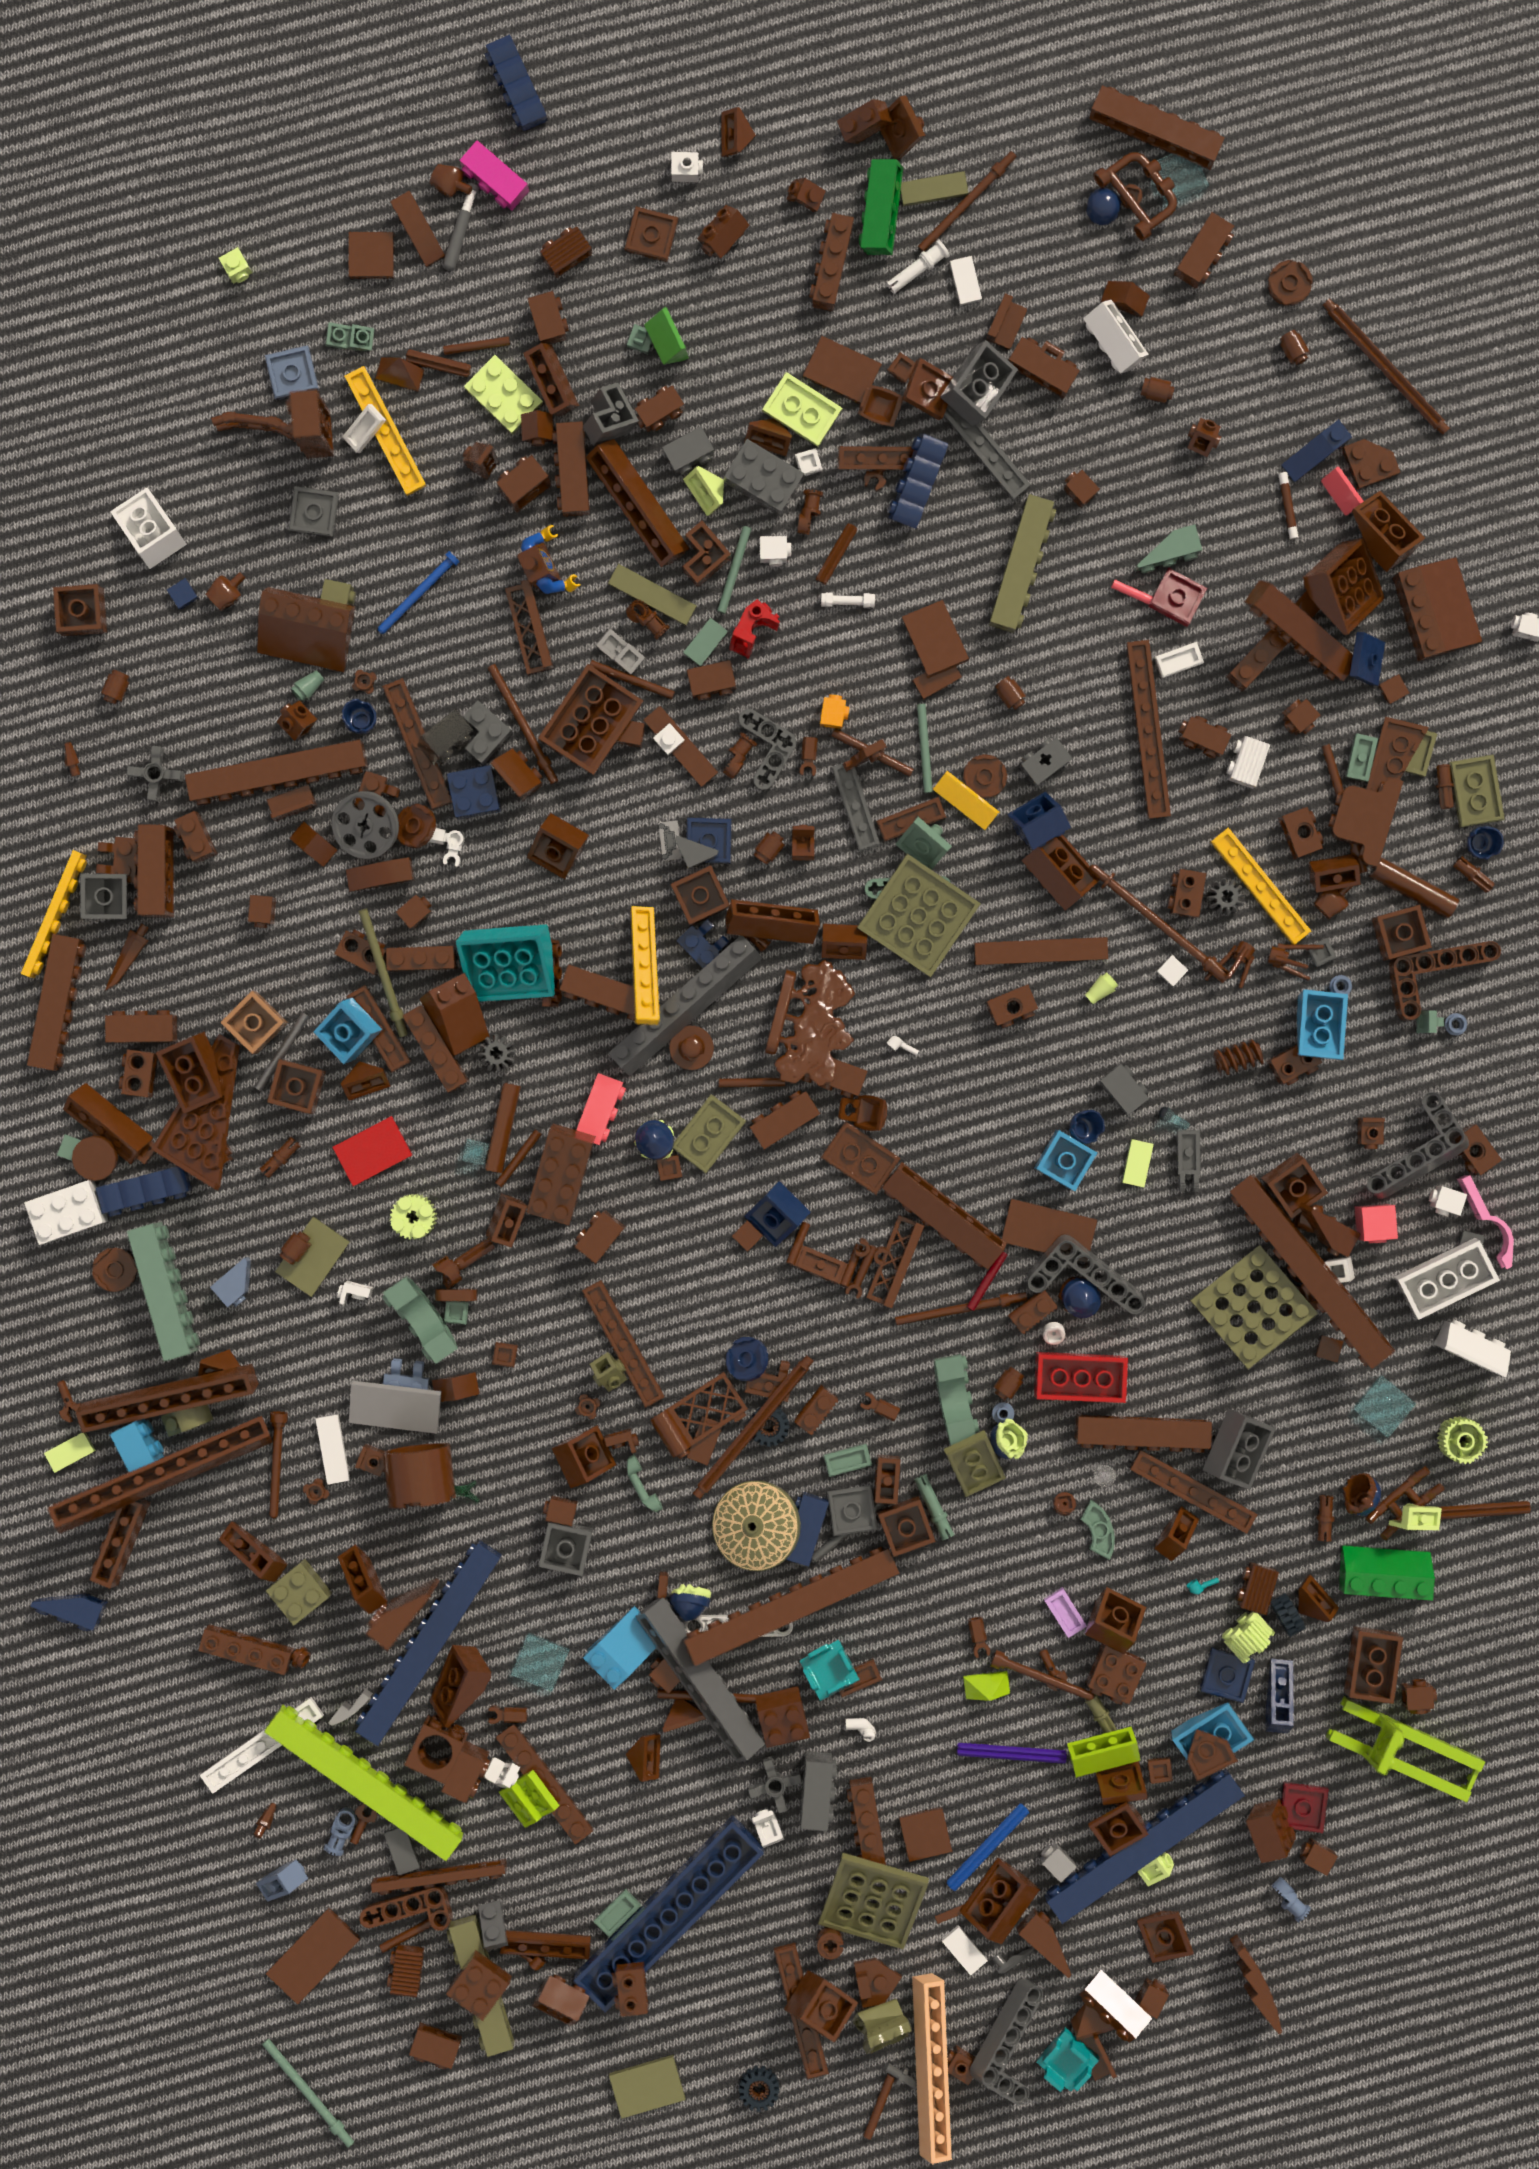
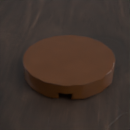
M1286 260L1277 264L1272 269L1268 278V290L1276 302L1284 306H1294L1307 298L1312 288L1313 278L1310 270L1303 263Z
M983 754L975 756L964 768V784L983 799L995 797L1006 785V767L993 755Z
M414 804L411 807L407 806L398 815L399 832L397 839L402 845L413 849L421 848L433 837L436 829V819L434 813L428 807Z
M94 1135L84 1138L77 1143L73 1150L72 1162L75 1170L79 1175L88 1180L97 1181L106 1178L113 1173L117 1166L118 1155L117 1151L115 1152L114 1145L111 1141L101 1136Z
M118 1247L109 1248L99 1253L94 1259L92 1275L96 1284L103 1290L111 1292L123 1291L130 1287L135 1281L138 1272L133 1255L127 1250Z

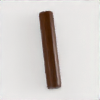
M411 349L406 353V361L415 365L463 377H469L471 372L470 364Z
M850 523L846 525L816 577L818 582L824 585L827 584L855 536L857 527Z

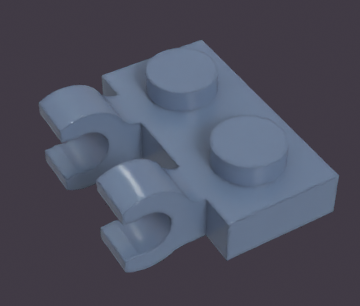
M393 1358L391 1373L384 1374L383 1384L428 1390L429 1378L423 1377L425 1362L415 1361L413 1376L401 1375L402 1359Z

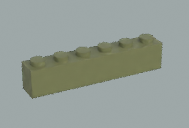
M1031 494L1028 495L989 626L1012 633L1015 632L1016 627L1021 628L1024 619L1021 611L1023 606L1027 607L1031 596L1027 591L1029 585H1034L1037 573L1033 571L1036 564L1040 565L1044 553L1040 551L1042 543L1046 544L1050 531L1046 530L1048 522H1053L1055 517L1054 501Z
M477 1914L450 1923L447 1937L449 1943L454 1944L455 1951L453 1956L456 1965L460 1964L462 1969L475 1950L490 1960L489 1953L484 1948L482 1930ZM500 1997L483 2021L473 2015L474 2027L479 2029L481 2037H479L480 2047L482 2051H486L487 2057L512 2050L515 2044L502 1997Z

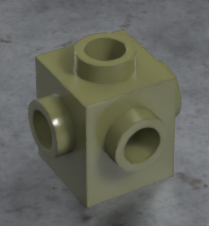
M609 1352L590 1363L595 1374L593 1375L595 1382L599 1387L603 1385L608 1392L619 1387L627 1380L624 1374L626 1370L624 1364L620 1359L615 1360Z

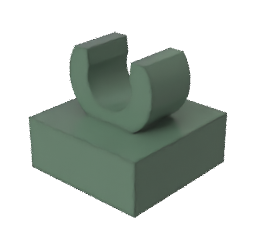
M634 324L627 347L648 355L652 340L646 328Z
M1421 1011L1420 1016L1416 1019V1033H1437V1026H1444V1018L1437 1017V1011Z

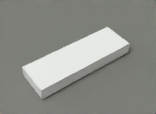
M339 1414L316 1418L327 1485L349 1481L350 1474Z

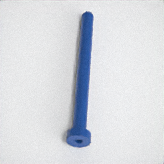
M450 551L445 554L447 558L380 624L377 630L381 634H384L453 564L457 566L460 563Z

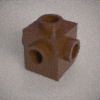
M1200 418L1197 425L1193 424L1187 435L1191 438L1187 448L1208 457L1211 449H1216L1220 442L1221 436L1218 433L1221 426H1218L1212 420Z
M299 700L292 705L290 703L286 704L280 710L281 716L277 723L296 741L309 733L318 719Z

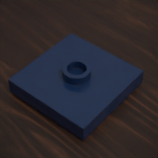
M1357 632L1350 676L1371 686H1378L1385 642L1365 632Z

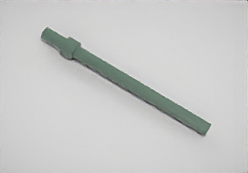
M269 2038L262 2043L263 2047L330 2126L328 2129L334 2136L337 2135L347 2148L350 2147L354 2140L345 2131L343 2123L339 2119H335Z

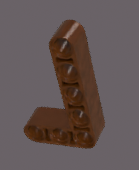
M1494 941L1392 959L1389 963V974L1397 1016L1406 1021L1417 1019L1420 1016L1421 1005L1415 974L1494 961L1501 954L1500 946ZM1486 946L1492 949L1490 958L1484 954ZM1465 949L1470 952L1471 957L1469 961H1465L1462 957ZM1443 953L1449 958L1447 965L1441 963L1440 957ZM1421 957L1427 961L1425 969H1422L1418 964ZM1399 961L1405 964V971L1403 973L1397 970V963ZM1403 982L1409 986V992L1406 995L1400 990ZM1407 1004L1413 1008L1411 1016H1407L1404 1012Z

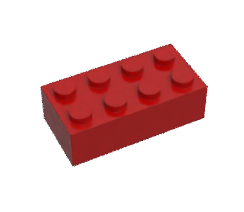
M1036 1352L1034 1397L1046 1400L1126 1403L1128 1358L1119 1355Z

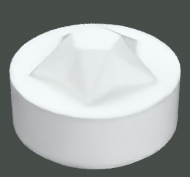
M1050 1322L1044 1326L1042 1333L1046 1343L1057 1345L1065 1339V1329L1062 1324Z

